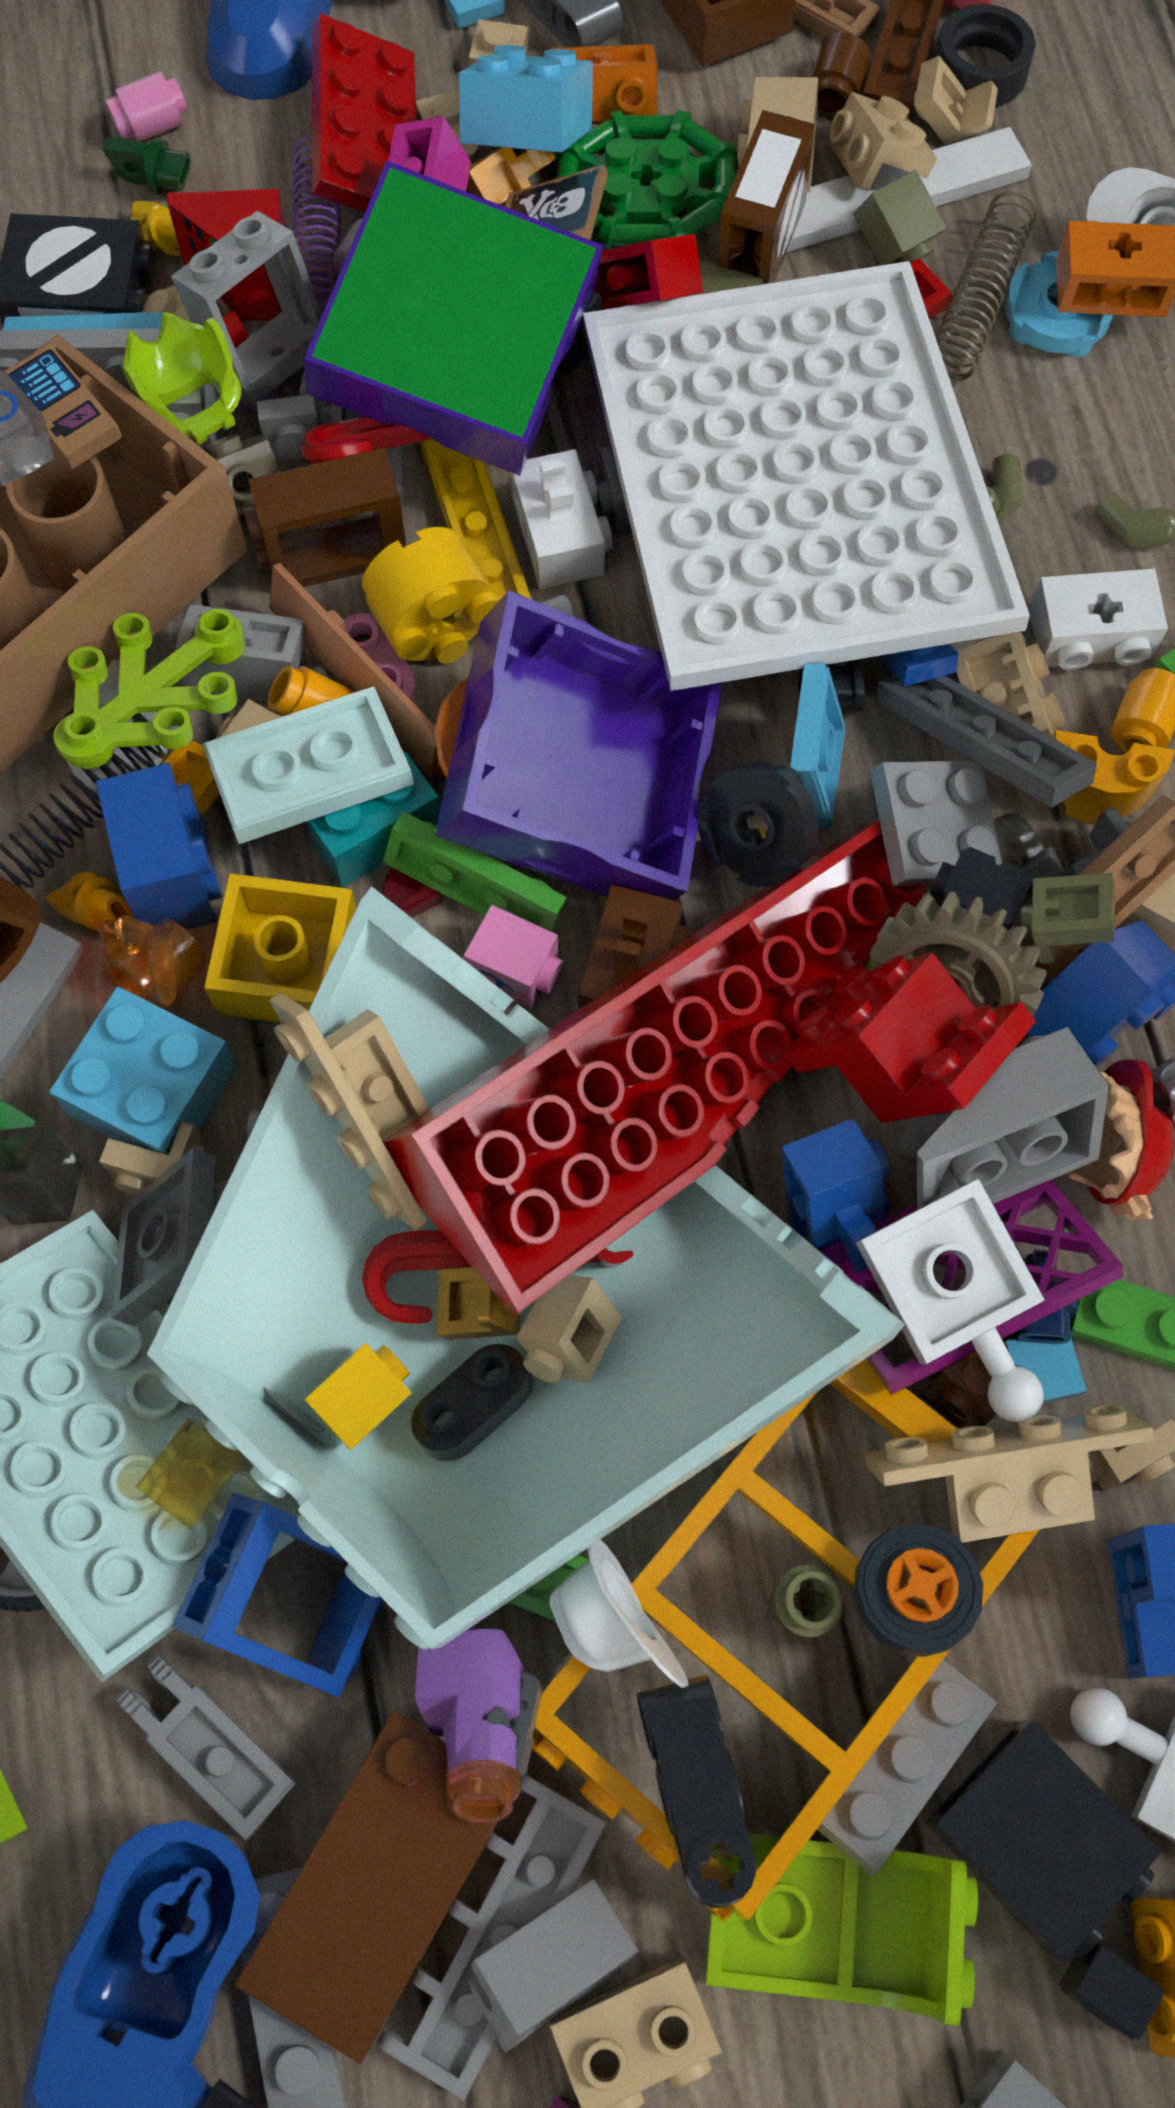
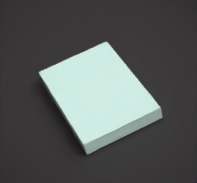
M374 686L202 744L238 844L414 785L411 769Z

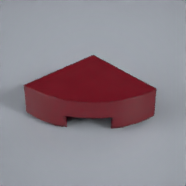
M390 867L391 870L385 879L382 895L411 918L442 902L440 892Z

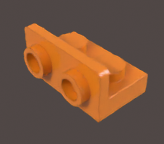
M653 44L551 48L573 50L576 52V60L593 61L592 122L606 121L609 112L621 110L623 115H657V61Z

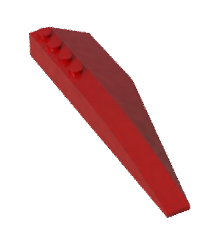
M879 816L809 859L788 879L776 885L763 888L382 1142L418 1206L512 1313H519L715 1166L727 1150L724 1145L738 1128L747 1125L760 1108L757 1105L759 1100L774 1082L781 1081L792 1067L783 1054L800 1036L797 1032L799 1024L811 1013L826 1007L836 996L833 988L842 977L859 967H864L867 971L865 965L871 958L869 953L888 917L895 918L900 907L905 902L916 908L924 894L928 893L926 889L928 885L893 887Z

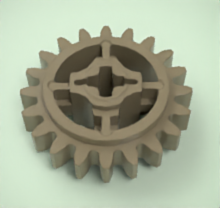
M949 892L942 907L938 906L930 894H924L917 908L907 902L902 904L895 918L888 917L869 953V956L876 960L871 968L872 970L879 968L897 956H903L907 960L933 952L975 1008L983 1005H990L992 1008L1022 1002L1032 1016L1036 1013L1044 996V992L1040 990V987L1046 977V970L1034 967L1041 953L1039 947L1019 946L1027 931L1025 926L1007 930L1002 926L1007 911L1002 908L991 917L983 914V901L980 897H976L968 909L961 908L960 901L955 892Z

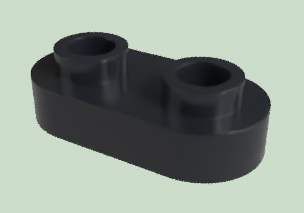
M491 1344L480 1348L417 1404L411 1419V1429L417 1442L430 1457L439 1461H454L466 1456L527 1401L532 1391L533 1377L524 1367V1358L520 1352L506 1344ZM496 1368H503L498 1378L491 1381L485 1380L489 1372ZM452 1412V1417L446 1424L434 1426L435 1421L443 1413Z

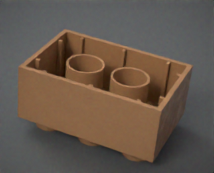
M58 334L54 335L38 350L49 343L54 347L118 424L122 438L71 469L19 404L18 410L13 417L0 422V774L74 708L75 683L72 680L68 666V657L71 652L83 646L96 647L103 652L108 668L113 659L120 661V649L117 647L113 632V623L119 616L126 613L144 615L149 621L152 636L155 635L247 551L225 467ZM1 380L0 390L7 391ZM0 395V417H3L11 411L12 403L6 396ZM131 632V633H129V634H127V635H133V634H136V633H138V632ZM93 665L85 666L82 669L91 668Z

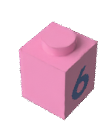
M493 905L489 908L463 956L467 963L509 995L513 1001L531 1009L541 991L549 994L553 990L564 964V961L558 958L557 934Z

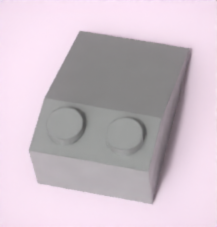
M1068 1027L1047 1036H1033L1020 1043L1008 1055L966 1108L953 1111L917 1151V1210L977 1179L980 1180L991 1203L994 1204L1099 1160L1109 1086Z

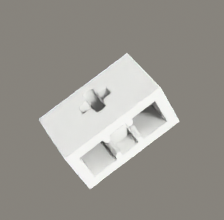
M1155 569L1041 577L1029 606L1035 643H1039L1048 667L1060 666L1065 670H1075L1089 664L1117 662L1120 665L1128 666L1153 659L1168 630Z

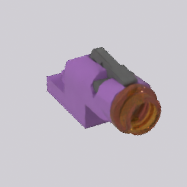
M475 1625L443 1647L431 1649L430 1647L428 1649L418 1648L415 1701L429 1732L437 1737L444 1736L448 1760L446 1792L453 1800L454 1812L466 1820L493 1822L507 1817L512 1812L513 1801L520 1795L521 1776L526 1774L542 1687L539 1679L524 1672L523 1665L504 1631L499 1629H475Z

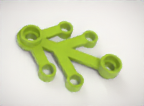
M212 609L205 612L195 626V636L145 674L146 650L152 644L149 621L144 615L139 613H126L119 616L113 623L116 644L120 649L118 696L100 709V684L105 682L108 677L105 656L100 649L93 646H83L75 649L68 657V666L72 680L75 683L74 713L66 716L57 724L53 735L57 751L63 758L68 760L73 766L82 769L96 768L105 764L112 757L114 748L161 745L167 749H180L187 746L192 741L194 735L190 715L187 711L206 710L213 714H223L232 710L237 703L235 682L226 673L212 672L203 676L198 686H171L203 661L223 665L234 662L241 657L245 650V641L240 621L232 613L224 609ZM131 632H138V633L133 634V635H127V634H129V633H131ZM93 665L91 668L82 669L85 666ZM216 691H224V693L219 695L211 694ZM157 712L153 722L125 723L137 713ZM172 726H180L176 730H166Z

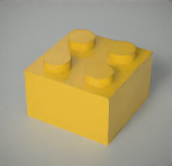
M229 873L204 987L217 1015L282 1023L269 1001L280 992L309 1011L357 909L352 889Z

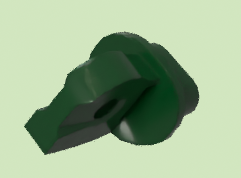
M107 137L103 147V152L109 158L115 174L123 180L133 184H147L150 193L153 195H160L164 188L178 191L183 190L191 167L189 152L172 150L169 148L167 141L158 138L150 140L147 144L137 140Z

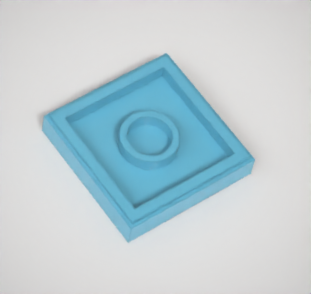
M806 663L803 670L790 767L801 775L804 784L803 788L809 794L816 810L818 829H830L834 820L846 726L830 670L826 667V663Z

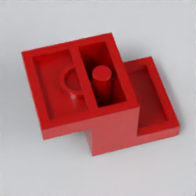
M933 952L907 960L903 956H897L879 968L866 971L864 967H859L842 977L833 988L836 996L826 1007L814 1011L799 1024L797 1032L800 1036L783 1055L798 1073L836 1065L881 1123L965 1109L1036 1023V1020L1022 1002L992 1008L990 1005L975 1008Z

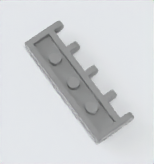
M526 1774L521 1776L519 1790L527 1796L537 1798V1801L514 1844L494 1832L491 1833L485 1847L506 1860L480 1910L477 1911L455 1898L447 1912L452 1917L469 1926L470 1929L445 1977L442 1980L426 1969L417 1966L410 1979L411 1983L434 1997L413 2038L409 2043L399 2034L384 2029L376 2043L383 2051L463 2101L497 2037L470 1988L469 1981L476 1977L470 1965L476 1958L570 1895L607 1823Z

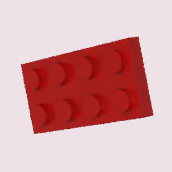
M322 13L319 14L312 27V194L365 213L385 163L389 160L395 125L416 121L415 53L402 48L396 43L383 40L357 29L349 23L338 21Z

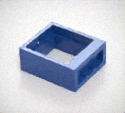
M233 1492L172 1627L206 1643L340 1697L347 1679L358 1666L361 1646L373 1617L385 1601L381 1596L372 1597L363 1592L348 1578L344 1571L306 1662L234 1633L279 1532L343 1562H348L332 1546L325 1547L311 1539L298 1525L297 1517L267 1503Z

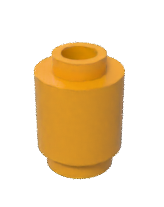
M287 665L281 669L272 683L267 706L270 710L277 712V715L283 717L355 693V691L305 666L295 669Z
M1149 668L1143 670L1138 677L1128 684L1111 727L1112 739L1125 753L1130 750L1133 743L1168 748L1175 730V674L1160 668Z

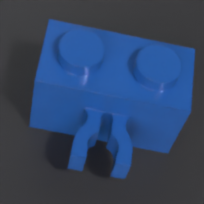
M853 1118L781 1147L787 1220L791 1227L819 1251L841 1241L856 1273L869 1267L856 1242L877 1232L874 1224L884 1220V1213L890 1210L888 1197L883 1187V1177L889 1175V1165L879 1142L874 1138L867 1141Z

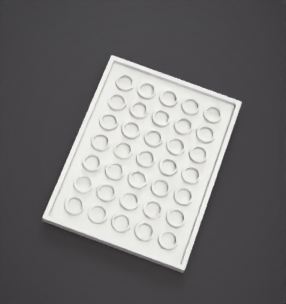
M910 261L583 314V330L671 691L803 669L806 663H826L827 665L1026 631L1030 615Z

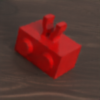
M695 234L650 240L603 250L596 283L593 291L601 295V310L703 293Z

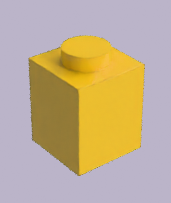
M364 1343L303 1401L345 1447L352 1450L412 1393L402 1382L410 1375V1372L384 1344L374 1352L367 1343Z

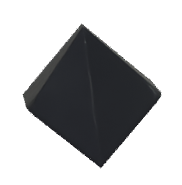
M1099 1943L1082 1958L1077 1959L1074 1957L1059 1983V1986L1062 1987L1061 1992L1114 2031L1133 2041L1135 2038L1140 2040L1163 1999V1990L1160 1986Z

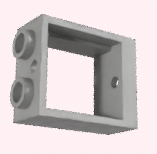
M256 211L250 217L240 220L233 230L208 249L197 253L187 265L171 276L190 321L205 326L204 321L213 317L221 327L231 352L233 370L240 380V400L250 407L254 406L257 401H260L304 366L305 355L322 317L320 305L293 231ZM264 263L282 312L235 348L216 300Z

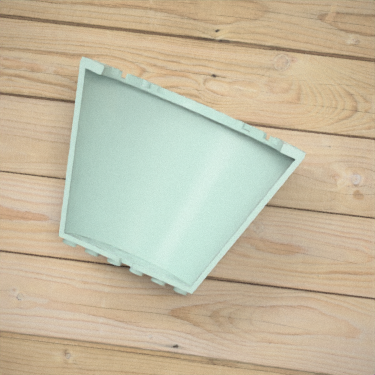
M373 887L361 899L309 1009V1013L324 1039L367 1009L380 1016L429 1109L549 1030L547 1026L519 1004L507 1015L504 1011L513 1001L509 995ZM288 1054L147 1355L165 1373L161 1378L165 1388L181 1401L190 1405L195 1404L209 1418L205 1423V1428L211 1436L231 1450L237 1451L239 1449L254 1465L250 1470V1474L264 1490L278 1498H284L289 1492L300 1505L298 1509L300 1515L297 1518L300 1528L320 1545L325 1547L332 1546L349 1563L345 1567V1573L359 1589L372 1597L381 1596L398 1614L394 1619L398 1630L416 1646L422 1649H428L429 1647L436 1649L452 1641L894 1339L904 1324L864 1288L848 1278L836 1264L788 1224H785L769 1208L715 1164L714 1167L606 1247L611 1252L632 1250L634 1255L622 1265L615 1267L603 1266L600 1263H585L570 1274L573 1276L592 1277L622 1316L590 1382L560 1379L557 1383H550L532 1375L533 1386L527 1401L476 1448L458 1460H436L422 1449L413 1436L411 1419L417 1404L482 1347L491 1344H506L519 1351L524 1360L528 1353L516 1339L517 1335L448 1340L437 1336L439 1270L395 1273L386 1284L387 1296L393 1302L430 1308L433 1314L430 1322L425 1324L392 1322L375 1311L365 1296L362 1283L365 1260L373 1247L389 1235L415 1230L398 1216L391 1220L386 1219L374 1205L366 1191V1187L373 1183L365 1167L361 1170L358 1169L340 1147L337 1136L344 1130L336 1116L328 1117L310 1095L306 1083L313 1079V1076L305 1062L297 1063ZM420 1208L427 1223L417 1231L439 1230ZM536 1300L520 1314V1330ZM364 1343H367L374 1352L384 1344L410 1372V1375L402 1382L412 1393L352 1450H349L303 1399ZM503 1368L492 1370L486 1375L485 1380L491 1381L498 1378ZM263 1386L312 1417L326 1428L325 1431H314L295 1420L270 1397ZM452 1412L443 1413L435 1421L434 1426L446 1424L451 1419Z

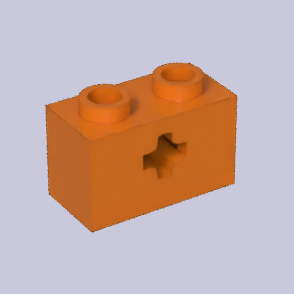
M1069 221L1056 258L1058 312L1167 317L1175 298V226Z

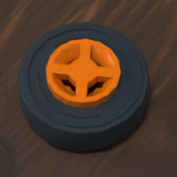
M911 1523L888 1529L869 1544L855 1570L853 1595L861 1620L878 1641L898 1653L926 1657L949 1651L971 1633L982 1611L983 1580L976 1559L958 1538L939 1527ZM913 1597L916 1600L923 1601L926 1608H924L921 1603L915 1602L910 1598Z

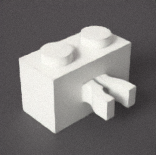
M576 449L528 459L521 476L510 472L512 500L539 590L604 575L605 552L613 549L611 531L606 516L597 518L593 506L598 503L595 479L591 470L582 471Z

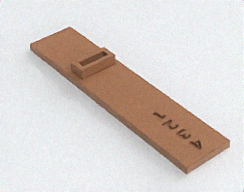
M281 563L274 565L269 608L276 616L304 619L306 648L340 684L355 692L374 686L401 749L407 752L410 758L428 777L435 775L438 766L434 734L435 725L344 631L346 622L333 609L326 612Z

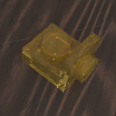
M187 1418L135 1487L187 1528L194 1529L238 1471H243L250 1461L239 1449L234 1451L219 1443L207 1431L205 1423L201 1420Z

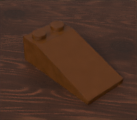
M395 1710L386 1720L234 1985L360 2065L480 1856L512 1796L510 1794L504 1797L479 1798L461 1794L452 1789L453 1776L447 1777L448 1760L445 1741Z

